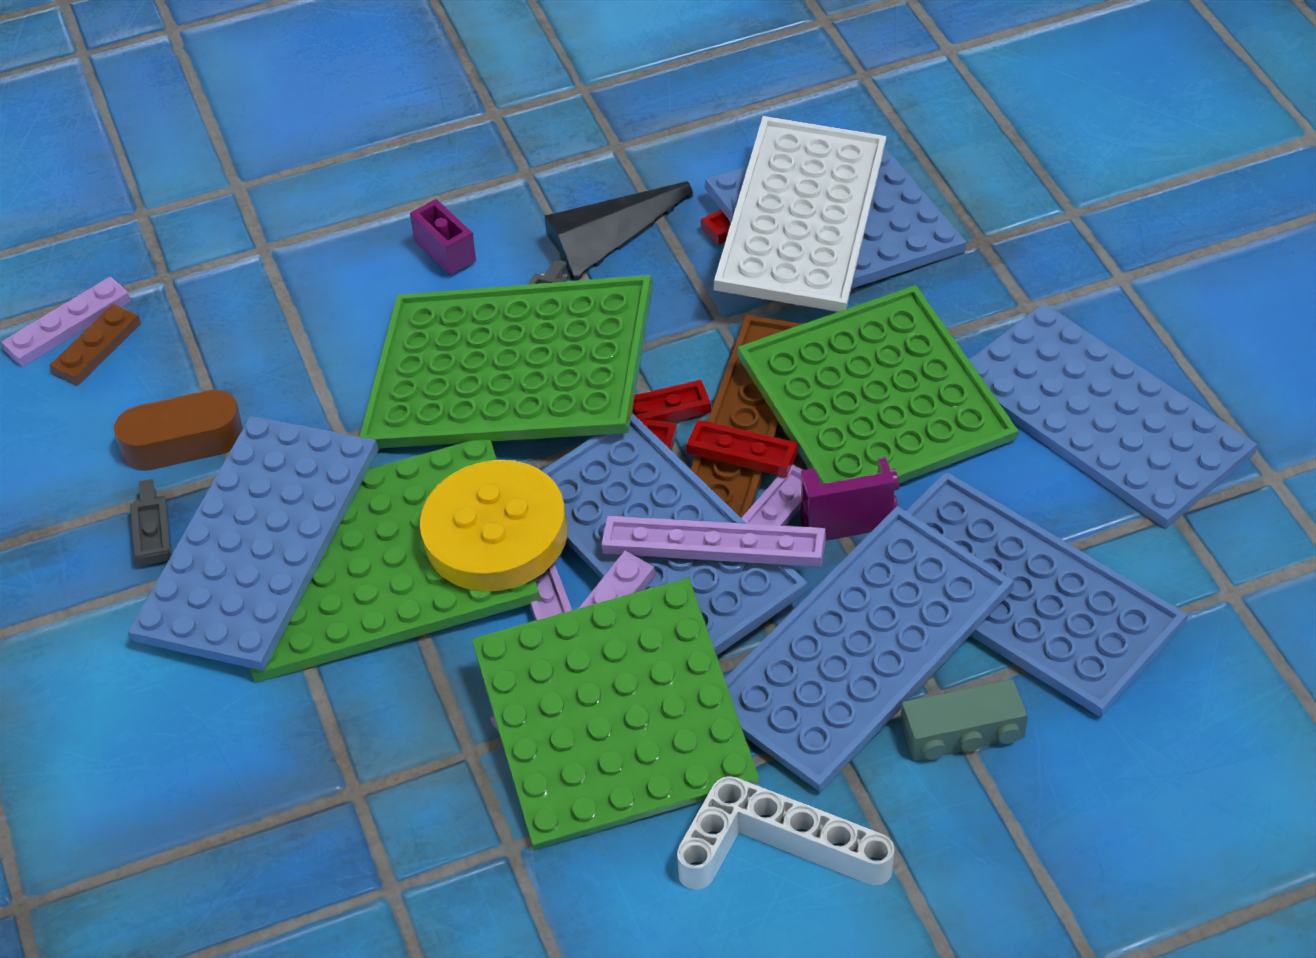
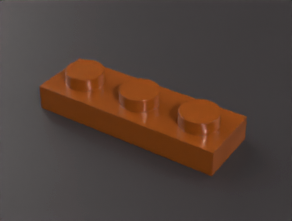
M112 304L49 365L52 375L79 386L141 324L139 315Z

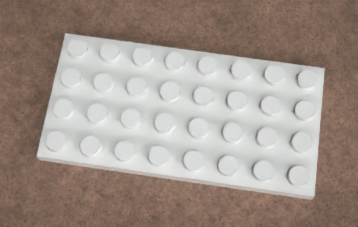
M763 116L716 272L713 290L839 312L846 310L885 149L886 136Z

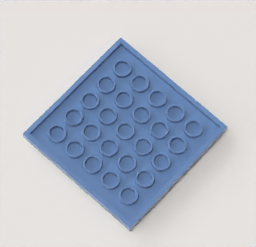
M869 129V130H866V131H862V132H864V133L873 134V133L870 131V129ZM886 148L882 157L852 288L963 253L966 250L967 242ZM748 166L705 179V190L730 222H732Z

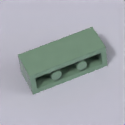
M1009 679L902 702L901 727L913 761L922 759L934 760L946 754L960 751L971 752L983 746L997 743L1009 744L1018 739L1025 738L1028 715L1014 680Z

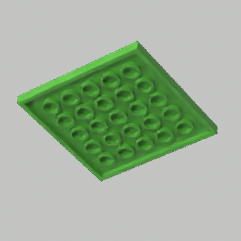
M917 285L744 344L737 349V357L789 439L798 443V453L808 469L815 468L820 484L877 474L878 458L886 457L890 469H896L899 483L1014 441L1018 436L1019 431Z
M690 578L472 638L533 850L704 801L713 785L723 777H736L754 785H759V776Z

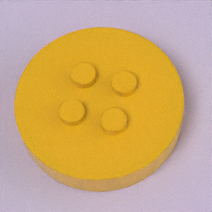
M492 460L462 468L439 483L430 493L423 506L420 517V531L428 559L433 568L444 579L459 587L474 591H500L523 585L540 576L552 566L566 544L568 520L560 489L546 473L522 462Z

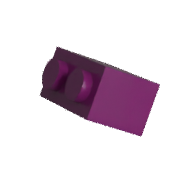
M437 199L410 212L414 241L449 275L476 261L473 232Z

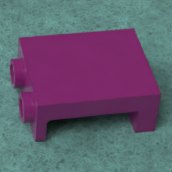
M886 457L878 458L877 474L820 484L815 468L802 470L800 518L803 527L825 528L826 541L871 533L898 506L894 493L895 490H899V479L896 469H890Z

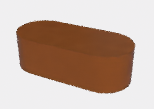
M207 390L134 406L124 411L114 424V433L123 461L129 467L141 471L154 470L225 454L231 451L243 430L235 398L222 390Z

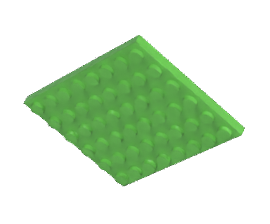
M651 275L398 294L359 437L376 440L378 448L459 444L471 440L508 441L629 433L654 285Z
M471 440L368 469L264 671L250 668L255 683L526 606L533 601H541L535 579L523 585L500 591L465 589L447 581L437 573L426 554L420 531V517L428 496L439 483L454 472L476 463L497 460L491 440Z

